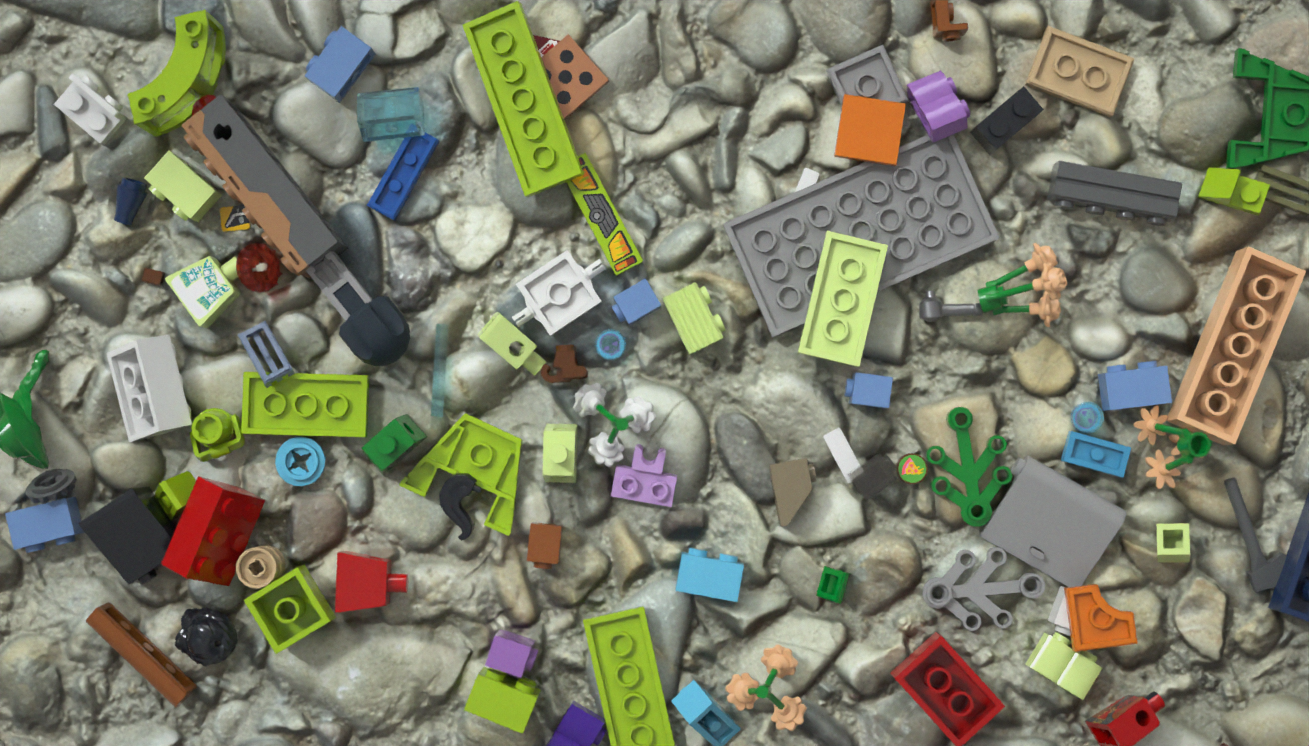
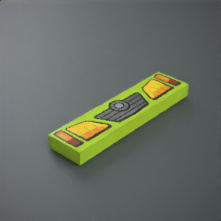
M583 153L578 156L584 175L566 183L615 275L618 276L641 264L643 260L587 154Z

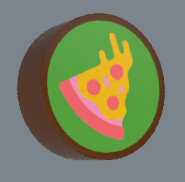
M908 453L898 459L895 470L902 482L917 484L926 477L928 466L922 456Z

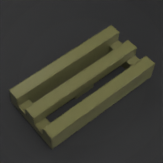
M1260 165L1255 180L1270 184L1269 188L1301 199L1305 203L1301 205L1271 193H1267L1265 201L1308 216L1309 192L1306 194L1263 178V176L1267 175L1309 191V181L1266 165Z

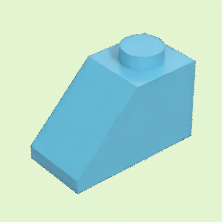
M695 680L684 687L671 700L689 725L713 746H724L741 730L727 712Z

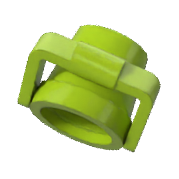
M211 408L201 412L193 421L192 431L189 432L194 454L201 462L217 459L232 453V451L243 447L245 444L237 414L231 415L224 409ZM200 443L210 447L209 450L202 452Z

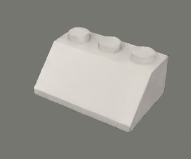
M170 335L138 339L107 353L129 443L192 425L191 409L186 402L183 390L184 382L178 371L175 359L176 350L171 343Z

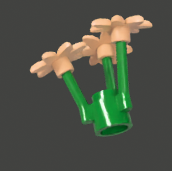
M1154 405L1150 413L1145 408H1142L1140 414L1143 420L1133 424L1135 428L1142 429L1138 434V441L1142 442L1147 438L1149 444L1154 445L1156 434L1164 436L1166 433L1174 435H1169V440L1177 444L1172 449L1171 456L1164 459L1159 449L1155 452V459L1152 457L1145 458L1146 463L1152 468L1146 472V476L1149 478L1156 477L1155 483L1158 489H1161L1164 483L1170 488H1174L1175 482L1172 476H1179L1181 474L1176 468L1184 464H1191L1194 458L1206 456L1213 442L1202 432H1189L1186 428L1163 425L1168 416H1158V405ZM1181 453L1182 457L1175 460L1174 456Z

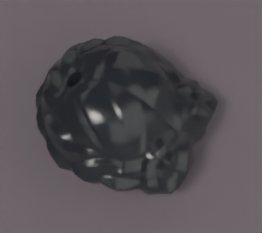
M209 608L187 609L181 618V630L175 637V646L182 653L187 654L191 660L206 667L211 664H218L230 656L238 643V635L234 624L228 619L226 614ZM216 641H220L219 645H215Z

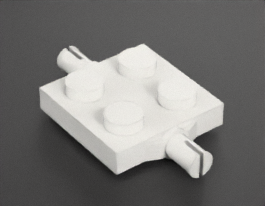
M566 250L516 284L525 298L527 307L512 316V319L520 327L534 317L543 324L550 336L554 335L602 303L593 289L591 279L606 270L605 266L601 265L602 262L598 259L584 269L574 261L568 250Z

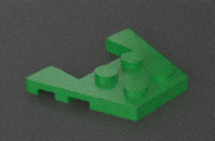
M1243 48L1235 50L1233 78L1265 81L1260 142L1229 141L1226 169H1236L1309 151V76L1295 70H1287L1267 58L1261 59Z

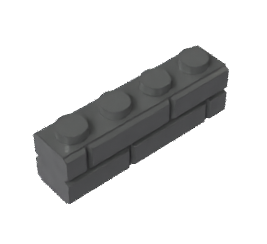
M1058 161L1052 168L1047 199L1048 201L1056 202L1055 207L1072 210L1074 205L1086 207L1085 212L1090 214L1104 215L1105 211L1115 212L1118 219L1135 220V216L1147 218V224L1165 226L1166 222L1175 220L1177 217L1182 182Z

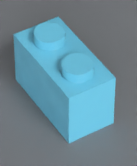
M689 548L688 553L682 552L675 591L733 602L738 601L744 568L743 563L737 562L738 556L720 553L719 559L707 557L708 551L696 548Z

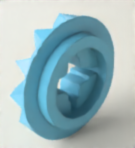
M294 437L280 446L276 454L275 464L278 474L285 482L294 486H306L316 482L324 472L326 457L322 447L311 438ZM293 451L300 456L311 453V456L306 461L309 472L306 469L304 470L303 467L290 469L297 461Z

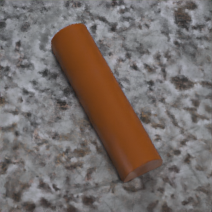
M108 602L97 607L86 619V623L175 708L181 705L197 688V685L111 603Z

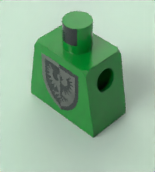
M405 414L393 419L361 449L363 454L384 476L424 441L427 436L411 417Z

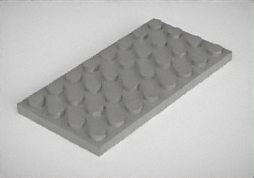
M954 134L934 143L928 135L899 147L896 166L864 162L723 223L724 230L772 338L805 323L826 231L888 245L877 292L1000 238Z

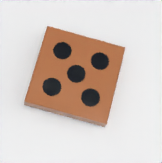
M569 34L541 57L564 121L609 82L607 77Z

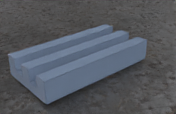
M266 321L238 334L266 388L272 386L271 383L276 380L277 382L283 380V376L294 374L291 365ZM259 332H265L283 368L278 370L260 338ZM253 336L272 371L271 374L267 375L247 338Z

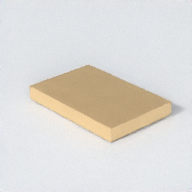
M1047 26L1024 85L1112 117L1135 58Z

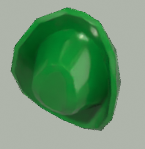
M41 350L36 354L31 370L20 382L19 389L14 393L13 398L0 393L1 450L12 458H21L28 464L41 469L49 468V460L42 443L40 427L32 418L30 393L49 362V351Z

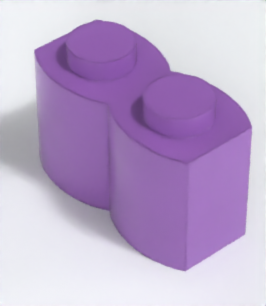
M940 70L907 84L908 99L933 143L968 128L967 118L970 117V111L965 100L960 101L956 96L957 88L951 77L946 78Z

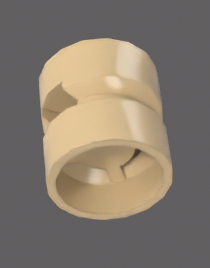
M261 545L244 551L236 563V573L239 580L250 588L267 586L282 577L285 571L283 554L277 548L270 545Z

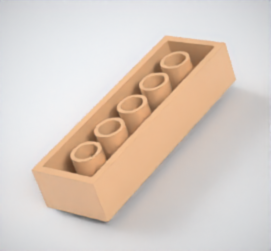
M1249 246L1235 252L1166 421L1186 428L1191 432H1202L1210 440L1221 445L1236 444L1305 276V270Z

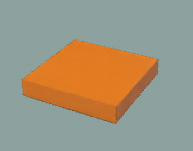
M844 94L834 157L896 166L906 104Z

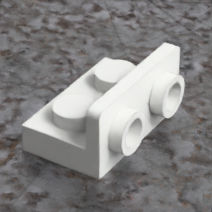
M72 73L69 79L73 82L54 105L96 141L105 145L128 118L120 112L123 106L109 94L105 98L97 92L100 86L88 76L84 75L80 78Z

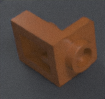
M931 0L933 38L942 37L944 42L960 40L961 36L965 35L968 31V23L950 24V21L954 20L953 3H948V0Z

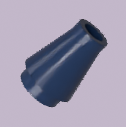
M122 177L121 184H117L115 221L126 225L133 224V220L148 194L145 191L147 184Z

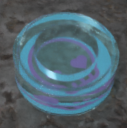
M607 329L597 336L595 348L603 359L616 360L624 354L626 341L619 331Z
M1082 402L1073 408L1070 418L1076 430L1083 433H1092L1102 426L1104 414L1097 404Z

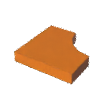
M1097 584L1064 588L1072 651L1077 652L1138 644L1134 613L1111 607L1101 596Z

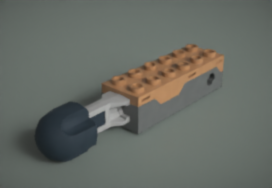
M207 94L198 99L192 106V117L181 125L187 132L184 136L186 142L194 151L198 150L202 156H206V159L203 160L205 166L214 176L217 175L221 180H225L226 183L222 185L224 190L233 200L244 204L245 208L242 209V212L253 225L256 224L259 228H263L265 232L261 236L272 249L275 248L278 252H282L284 257L281 258V261L292 274L295 273L297 276L303 275L309 279L312 278L345 319V322L340 326L339 336L354 355L364 363L372 366H388L399 360L407 351L410 341L409 325L403 314L388 296H378L375 299L370 297L339 258L348 249L346 244L238 108L221 94L217 97Z

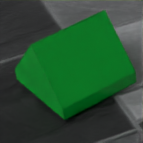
M824 566L816 596L835 603H843L851 573Z

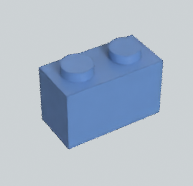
M342 26L337 32L334 30L329 34L324 43L325 49L319 57L315 55L309 61L306 67L308 72L305 74V77L311 83L339 103L376 55L370 46Z
M1156 361L1137 363L1138 369L1126 370V364L1108 366L1107 373L1098 374L1102 411L1172 403L1168 367H1157Z
M76 497L63 498L46 504H39L5 513L14 550L25 548L26 553L45 549L44 543L55 540L56 546L75 541L74 535L84 533L78 524L82 520Z

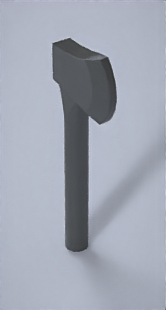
M1235 477L1224 480V485L1250 556L1251 570L1246 573L1252 589L1255 592L1274 588L1277 585L1287 555L1279 552L1269 560L1265 559Z

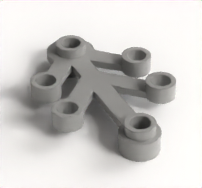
M992 547L987 551L984 563L966 584L954 585L963 571L973 567L976 562L973 552L960 550L956 554V562L942 578H931L924 584L922 596L926 604L932 608L940 609L946 607L961 620L962 626L969 631L979 629L981 618L977 613L967 611L954 598L968 597L992 618L994 625L999 628H1007L1012 623L1011 613L1005 609H1000L985 595L1021 592L1022 595L1028 598H1038L1045 590V582L1040 575L1035 573H1025L1019 580L985 582L997 566L1003 565L1007 559L1006 552L1003 549ZM994 551H999L1002 555L999 562H993L991 559ZM965 553H968L971 557V561L967 565H963L960 561L961 556ZM1029 579H1033L1035 582V587L1031 591L1025 588V583ZM936 587H941L943 590L940 598H934L932 595V591ZM1000 613L1007 615V621L1004 624L997 622V616ZM975 616L976 624L968 627L966 624L967 617Z

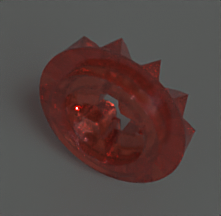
M266 243L247 245L237 257L236 271L238 278L247 289L253 292L269 291L278 285L277 281L283 274L280 272L282 261L277 259L275 255L276 250L267 247ZM259 262L267 264L266 269L263 271H252V268H256Z

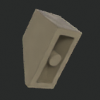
M807 458L768 465L779 526L781 527L788 526L812 491L811 482H816L813 463L808 464Z

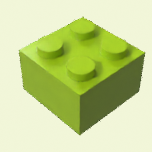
M305 565L295 568L244 599L245 604L275 654L337 618Z
M483 667L477 675L464 710L523 734L541 689L536 688L537 683L531 679L519 677L516 680L507 676L505 672Z

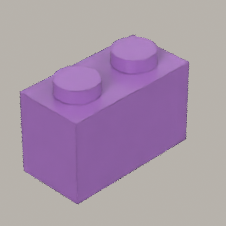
M500 629L494 636L485 666L521 678L525 670L531 672L538 654V650L533 648L536 640Z

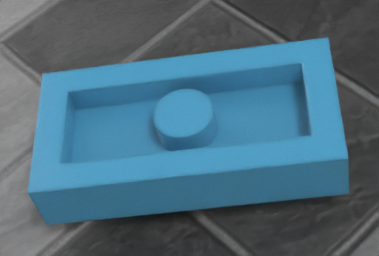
M1068 431L1061 461L1123 478L1131 447Z

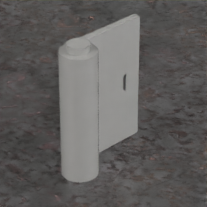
M1029 455L1024 459L1019 457L1011 468V473L1014 475L1012 485L982 530L980 537L1068 587L1082 586L1122 526L1126 517V511Z

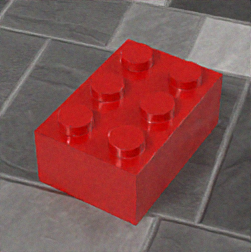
M198 476L161 565L187 579L230 586L236 573L237 560L248 544L265 499L241 487Z
M937 632L932 634L890 673L955 746H963L1006 707Z

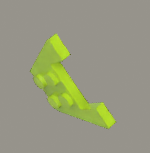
M465 413L431 451L418 462L415 468L402 479L399 486L426 497L439 468L453 475L456 473H469L477 480V486L497 495L484 525L510 536L513 526L522 439Z

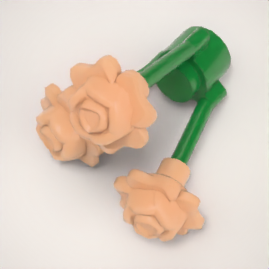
M1036 242L1033 243L1034 252H1032V259L1024 262V266L996 280L986 282V287L978 289V297L983 312L992 311L993 315L1029 312V315H1039L1044 321L1045 326L1050 327V322L1058 319L1060 316V291L1064 290L1067 286L1064 271L1054 267L1058 262L1056 261L1057 257L1050 246L1040 247ZM1038 269L1042 272L1041 278L1034 279L1032 283L1005 290L1004 286H1000L1027 271L1031 273ZM1031 290L1036 292L1045 290L1043 297L1037 303H1029L1026 306H1003L1008 304L1007 297Z

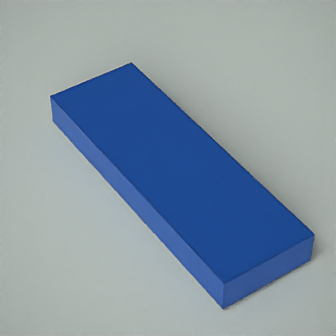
M411 125L367 206L396 221L440 141Z

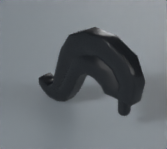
M469 473L454 474L445 481L439 493L441 508L462 530V534L458 536L461 541L467 539L474 530V523L462 507L461 501L464 497L469 496L472 491L482 492V488L476 485L477 480Z

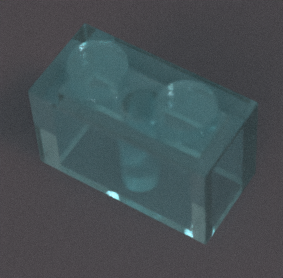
M419 87L358 93L357 122L363 142L425 135L424 106Z

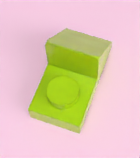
M1208 168L1198 198L1259 216L1270 184L1240 176L1241 170Z
M189 471L159 483L154 497L171 522L182 515L196 480Z

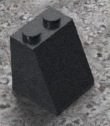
M150 487L131 488L78 523L128 585L138 582L144 585L158 576L156 570L163 566L161 565L176 530L175 525L169 520L154 497L155 494Z

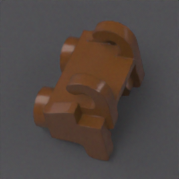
M575 345L556 346V356L553 363V368L557 369L556 375H549L551 367L547 364H544L541 368L542 378L549 383L571 382L572 379H585L588 377V370L584 366L577 365Z

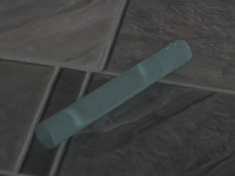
M436 324L431 416L443 417L448 324Z

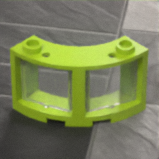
M205 9L174 17L176 39L167 65L148 85L127 94L134 124L155 137L181 127L192 116L193 104L207 94L213 95L218 86L217 81L221 68L225 63L226 44L224 28Z

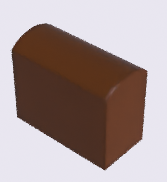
M145 268L142 282L161 287L165 272Z

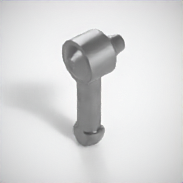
M926 291L925 298L919 303L920 319H924L927 322H935L939 318H943V316H981L983 314L980 303L942 304V301L936 298L935 291Z

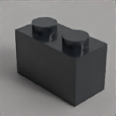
M1023 86L981 121L970 133L985 151L991 155L1044 109Z

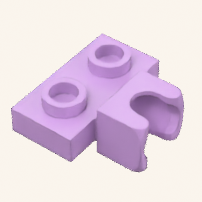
M636 444L632 467L616 464L611 496L672 507L677 475L662 472L666 449L660 448L656 458L648 461L643 457V446Z

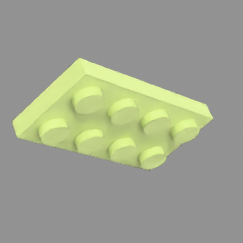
M826 231L797 353L854 367L860 366L888 245Z

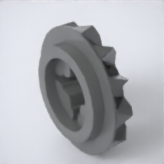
M69 469L49 470L31 481L26 488V495L32 503L41 502L46 504L51 500L56 501L59 497L66 496L68 491L75 488L77 478L74 472Z

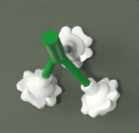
M599 383L593 385L584 384L575 393L576 402L573 409L581 417L587 415L595 416L600 412L612 422L613 429L610 435L601 432L597 437L591 438L588 453L594 457L597 464H605L611 467L615 462L623 459L622 452L624 451V446L618 442L616 437L619 430L624 431L630 427L634 433H640L642 430L649 431L651 422L656 419V414L652 412L653 404L644 401L641 396L635 397L634 400L628 398L625 401V407L620 411V415L624 418L615 417L604 408L606 390L601 388Z

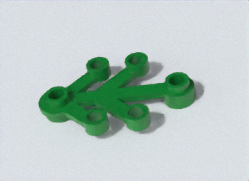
M955 407L948 412L946 422L950 429L956 431L961 465L945 455L944 449L940 446H930L926 450L925 457L929 463L939 465L963 482L967 497L952 488L950 481L943 476H937L931 481V490L935 494L945 496L961 508V517L965 523L978 527L990 520L992 515L991 500L1001 486L1008 484L1012 479V473L1008 467L997 466L992 471L991 481L981 494L979 492V479L996 455L1005 451L1007 442L999 435L989 437L985 450L974 464L968 429L972 425L973 416L967 408ZM959 413L964 414L966 417L963 425H958L955 421V417ZM994 439H999L1002 443L1001 448L997 451L991 446ZM933 449L940 451L941 456L937 461H933L930 458V452ZM1001 469L1007 473L1004 481H999L997 478V472ZM938 480H943L946 483L945 490L941 492L935 487ZM975 505H979L982 509V513L978 517H974L971 513Z

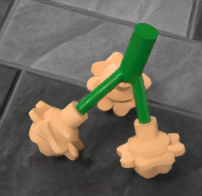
M777 644L773 648H765L763 651L764 656H762L761 662L766 666L769 673L765 683L759 686L758 681L753 680L748 673H742L741 676L734 674L731 682L725 687L726 692L729 693L727 701L734 704L738 711H742L744 708L752 709L754 702L758 698L767 697L774 704V713L771 716V720L776 723V728L778 730L788 729L793 731L804 722L803 715L807 707L801 704L802 699L800 697L790 698L784 696L780 701L771 693V684L775 677L783 678L786 675H794L796 671L794 667L798 665V661L793 657L791 649Z

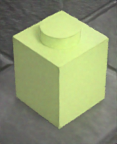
M1189 523L1156 524L1158 562H1190Z

